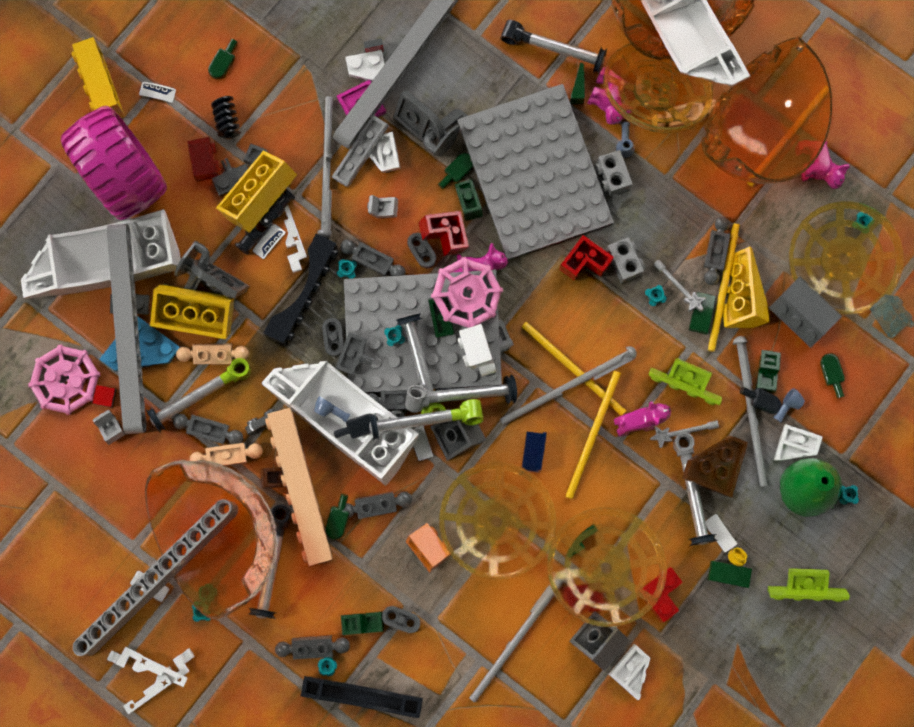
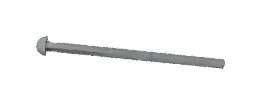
M330 96L325 98L321 230L317 231V234L325 238H329L332 234L330 164L332 159L333 97Z
M738 336L733 340V345H737L743 387L752 391L751 386L753 384L746 348L748 341L745 337ZM745 396L760 487L768 486L755 407L751 405L752 399Z
M628 346L626 347L627 351L500 418L503 426L548 401L562 396L561 392L574 388L593 377L596 380L634 360L637 356L636 350Z
M563 572L555 574V578L530 610L531 615L512 641L508 642L506 649L469 699L473 702L478 700L562 584H568L569 578L567 574Z

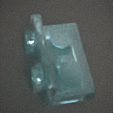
M885 294L870 308L889 338L895 337L905 326L911 328L914 326L912 315L905 310L903 301L898 296Z

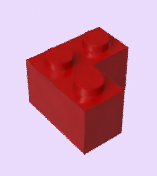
M461 211L425 215L418 222L422 240L440 238L444 256L462 254L469 247Z
M583 235L561 263L559 270L574 281L585 266L601 277L612 263L614 257Z
M668 567L637 590V592L660 623H664L679 611L667 594L683 582L673 568Z

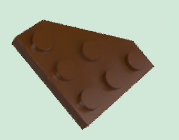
M734 436L724 438L688 459L682 479L732 498L748 442Z

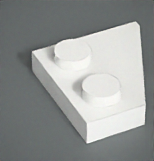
M382 50L345 57L349 77L362 78L365 81L370 80L372 82L385 65Z
M393 132L383 134L369 156L382 173L401 169Z
M785 424L773 460L780 461L816 456L822 436Z
M633 644L609 673L616 682L637 700L641 697L640 692L645 681L650 657L637 645Z

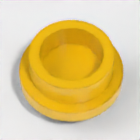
M734 548L728 552V559L733 565L743 566L747 561V554L741 548Z

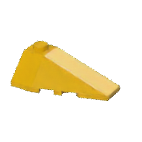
M751 247L734 253L730 273L732 279L730 287L727 289V304H724L723 309L725 328H755L769 323L768 304L753 250Z

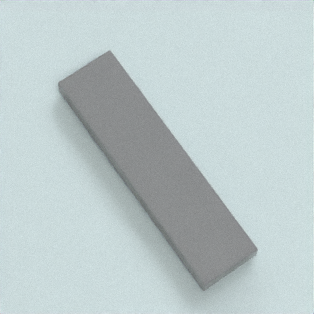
M372 115L332 178L349 188L389 125Z

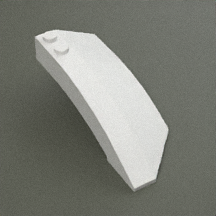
M641 0L680 73L729 86H734L750 77L734 45L729 40L707 0Z
M164 209L109 224L129 225L134 282L176 270L181 260L180 252ZM108 225L68 233L49 234L45 240L47 243L42 251L39 250L31 263L33 265L29 272L25 273L21 279L23 298L64 295L111 287L107 242Z
M328 361L312 365H295L292 368L285 369L275 368L261 383L312 428L384 485H387L399 471L419 437V433L412 428L378 432L379 439L374 441L372 433L352 439L350 434L335 438L334 431L347 427L346 422L331 412L325 417L314 412L315 403L319 396L342 411L349 413L348 420L368 413L376 414L378 420L397 417L357 387Z

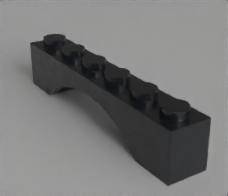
M317 233L315 234L308 248L309 274L305 287L291 306L271 317L263 332L266 338L285 347L287 343L292 342L296 326L299 327L301 325L305 309L308 310L313 302L311 299L313 294L318 293L322 277L327 276L331 260H335L338 255L337 243Z
M304 676L301 697L354 705L413 718H420L423 697L311 676Z

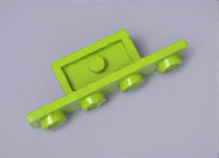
M678 358L675 359L669 375L650 368L648 375L655 382H665L675 390L682 389L691 397L705 399L704 401L710 405H720L722 402L721 396L705 390L712 372Z
M789 569L787 586H768L767 588L770 597L775 600L788 598L797 601L813 599L814 601L833 600L835 602H842L843 600L850 599V595L845 588H828L830 573L828 570Z

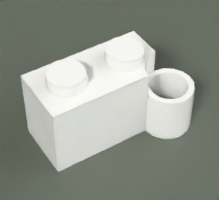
M479 324L460 330V338L457 339L460 348L464 349L466 353L463 356L466 367H470L471 370L479 368L482 377L497 373L482 325Z

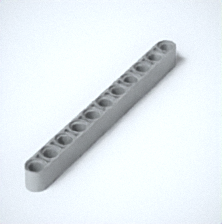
M432 0L337 128L333 135L335 141L347 149L351 148L371 116L376 114L458 0Z
M128 224L108 225L107 242L123 431L125 434L145 433L146 415L130 228Z
M225 499L219 500L75 640L73 643L74 653L78 656L94 655L238 514L237 504ZM228 504L229 511L225 514L224 507ZM214 518L215 525L211 528L210 521ZM200 532L201 538L199 541H196V534ZM186 546L187 551L185 555H182V548ZM169 560L172 561V567L170 569L167 565ZM157 573L158 580L155 583L153 578L154 575ZM143 587L144 594L140 596L139 592L140 589ZM127 601H129L130 607L128 610H126L125 607ZM113 615L116 619L114 624L111 621ZM99 629L101 630L100 638L97 635ZM85 643L87 644L86 651H84L83 649Z

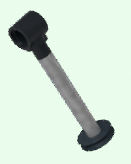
M514 20L506 21L500 37L504 43L509 45H517V43L524 42L594 64L593 73L597 71L598 75L605 62L607 49L603 50L602 47L597 54L527 32L521 23Z
M278 504L271 510V526H273L258 606L257 609L249 608V615L262 619H275L274 614L276 612L269 611L284 530L288 528L292 519L291 511L283 504ZM282 510L286 511V517L283 520H278L277 513Z

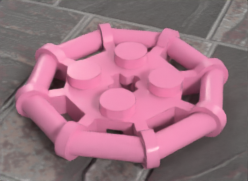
M461 257L455 263L438 270L439 274L431 298L437 304L445 322L449 321L470 328L490 318H495L503 288L498 284L489 264L484 265L468 260L466 257ZM462 268V274L455 278L450 275V273ZM468 268L481 271V274L479 276L473 275L468 272ZM484 275H486L492 287L491 289H488L482 279ZM446 278L450 281L448 291L441 293ZM464 288L472 290L471 298L463 296ZM489 293H493L490 306L488 307L485 304L486 297ZM442 297H447L453 307L450 310V312L448 311ZM480 308L485 311V313L473 318L472 312ZM456 310L462 313H467L468 319L461 318L453 314Z
M61 344L42 357L35 359L36 363L28 387L32 389L41 405L40 408L71 415V412L93 401L100 372L97 371L88 356V351L64 347ZM59 355L58 362L51 366L45 364ZM65 355L78 357L75 362L65 360ZM82 362H84L88 369V374L83 373L80 367ZM42 367L47 369L44 374V381H39ZM62 376H69L66 385L60 383ZM86 379H90L87 392L85 393L83 391V383ZM42 386H45L50 393L47 399L40 389ZM79 394L83 395L82 398L72 404L70 403V399ZM54 398H60L65 400V405L52 403Z

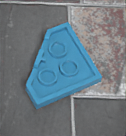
M137 316L141 367L170 364L180 347ZM115 339L101 356L100 360L117 372L118 363Z

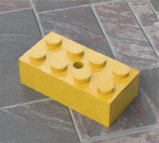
M94 37L72 44L74 51L71 54L79 67L77 71L85 84L83 88L86 95L90 98L91 102H89L91 110L94 111L101 106H109L121 118L125 117L103 53Z
M262 151L216 209L228 221L250 233L288 185L292 183L297 174L285 161Z
M160 284L154 289L150 326L226 339L231 333L235 298Z

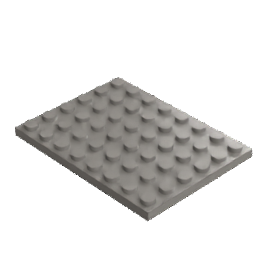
M563 84L457 119L497 234L508 260L614 223Z
M492 270V272H493V274H494V276H495V278H496V280H497V272H496V270ZM468 271L473 275L479 276L481 274V271ZM452 272L450 275L455 278L463 272ZM439 273L344 279L346 339L349 332L368 339L364 354L374 358V361H371L373 362L372 366L361 362L357 367L355 375L348 373V379L365 393L381 392L384 390H407L412 385H420L404 324L400 325L403 328L402 334L405 337L403 344L397 343L394 346H388L384 330L396 327L398 324L396 319L403 318L409 314L421 313L420 318L422 319L415 322L433 389L502 385L498 306L495 318H490L481 323L497 373L482 377L479 368L471 370L470 367H466L463 359L466 353L464 349L460 348L457 338H460L459 331L468 327L453 323L455 334L435 337L428 299L433 294ZM484 275L482 279L487 288L491 289L492 287L486 275ZM446 278L441 293L448 291L450 281ZM464 288L463 296L471 298L472 290ZM489 293L486 297L485 304L488 307L490 306L493 293ZM480 308L472 312L473 318L485 313V311ZM456 310L453 314L455 316L468 319L467 313H462Z

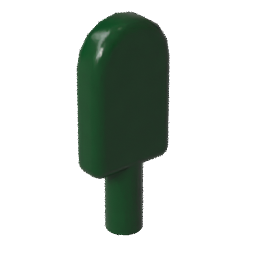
M231 39L225 50L220 48L208 67V72L212 78L221 79L227 74L235 60L232 52L238 43L236 40Z
M468 153L459 155L445 169L447 176L438 183L441 189H444L452 180L458 183L472 170L473 164Z
M825 354L820 360V366L826 385H833L837 399L842 398L844 393L840 383L845 381V376L840 361L835 354Z
M341 494L338 507H331L325 527L326 535L334 540L340 539L343 536L348 522L349 512L344 511L348 500V495Z

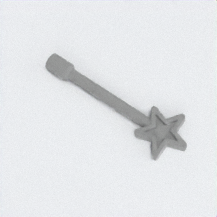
M657 260L654 266L660 272H663L687 297L684 298V302L690 305L688 312H691L693 309L702 312L703 307L701 303L706 298L697 297L695 292L691 295L666 269V266L660 260Z
M716 420L705 425L668 432L669 428L662 431L656 426V435L651 437L650 440L658 441L659 448H662L664 441L672 442L670 437L677 436L682 432L691 433L705 429L719 428V424Z

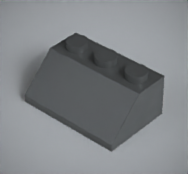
M801 276L769 307L810 348L842 317Z

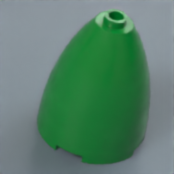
M806 458L792 463L785 469L780 479V492L783 503L790 511L803 517H815L826 513L837 503L842 491V481L838 471L830 463L816 458Z

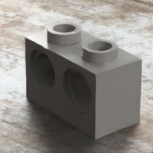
M618 150L599 156L596 169L598 174H601L603 177L602 186L605 192L608 191L609 197L631 190L633 184L621 151ZM611 162L615 167L608 168L605 163ZM617 179L621 184L616 186L611 181Z
M629 237L607 246L606 252L614 257L612 265L621 284L642 276L645 265L641 258L638 259L636 245L633 241H630ZM625 248L628 254L621 255L618 249ZM626 265H633L635 271H627Z

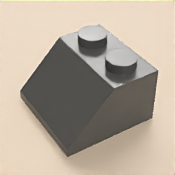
M461 420L430 426L447 461L486 441L479 424L466 425Z
M594 611L569 642L605 671L630 640L618 628Z

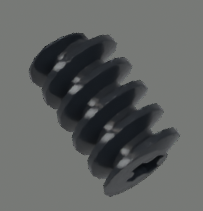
M233 96L220 97L211 103L212 113L215 116V126L218 130L217 135L220 138H234L241 134V131H235L240 128L239 124H234L238 121V117H232L237 114L236 110H231L235 107V104L229 103L234 100Z

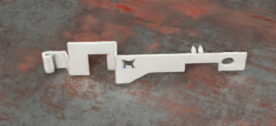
M287 205L285 212L288 219L284 220L288 236L285 243L287 249L295 245L298 249L297 253L287 256L294 273L302 270L299 260L306 258L307 255ZM298 236L297 238H298L299 240H296V241L294 242V238H293V237Z
M127 647L124 648L121 655L111 650L107 660L124 668L130 656L136 659L132 667L134 671L142 672L149 670L159 676H162L163 672L175 677L174 683L184 687L188 679ZM142 658L144 660H147L145 661V665L143 663H140L142 661ZM177 677H181L180 682L177 681Z
M190 648L173 659L180 670L177 673L183 676L190 672L185 663L195 657ZM163 672L162 676L157 675L155 683L143 691L145 697L136 703L131 700L123 707L130 714L174 683L176 678ZM165 679H166V683H168V684H166V685L164 686V684L161 683V682H164ZM130 704H134L133 709L130 708Z

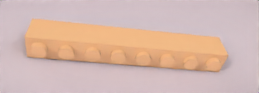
M286 408L268 413V418L265 419L267 429L272 430L273 437L270 439L273 449L277 448L279 455L276 456L278 468L282 467L284 475H281L283 486L288 488L289 494H286L288 505L293 506L294 513H291L294 525L298 524L299 532H296L299 544L303 543L304 551H302L303 560L308 562L309 566L332 560V553L292 409Z

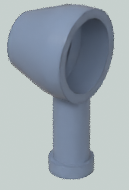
M621 122L622 140L616 146V151L620 150L623 158L632 156L635 151V145L629 139L630 122ZM627 143L630 147L625 148L623 144Z
M792 388L786 394L782 407L773 417L775 420L781 423L790 408L800 409L803 406L805 399L798 390Z
M320 396L317 398L314 412L323 417L331 412L344 422L348 420L349 413L342 411Z

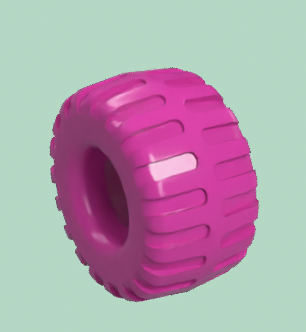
M101 106L86 114L61 135L62 147L79 175L84 179L87 186L92 190L97 199L101 201L103 206L118 220H126L146 210L165 194L167 185L162 174L130 128L111 107Z

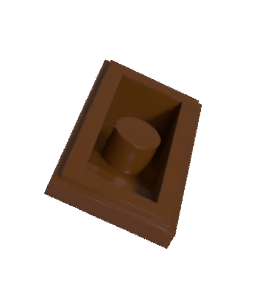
M282 467L262 468L260 470L261 489L284 487L281 480V475H284Z

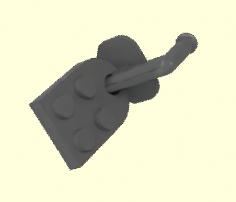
M407 90L401 93L393 115L398 122L423 142L424 147L429 152L438 157L447 152L454 144L460 130L459 125L454 126L457 123V119L468 116L462 110L455 109L440 121L435 113Z
M197 241L191 245L181 258L174 273L178 277L185 274L188 270L192 272L184 287L185 289L197 290L201 280H204L206 285L221 290L222 294L228 298H236L246 293L249 288L248 284L211 264L208 249ZM197 252L202 254L199 260H195Z

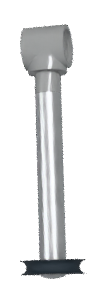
M510 375L509 378L504 376L502 385L428 391L420 385H412L407 389L405 407L411 412H420L424 407L429 406V403L504 396L508 404L511 401L516 403L517 385L513 375Z
M687 432L678 434L673 442V448L677 452V457H681L683 472L687 460L692 458V454H694V438ZM685 439L688 442V447H681L679 440ZM685 480L696 537L688 539L692 542L689 546L705 545L718 541L715 539L717 534L708 535L698 485Z

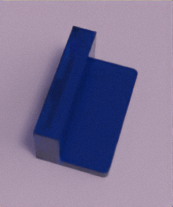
M526 432L521 470L541 472L547 432Z

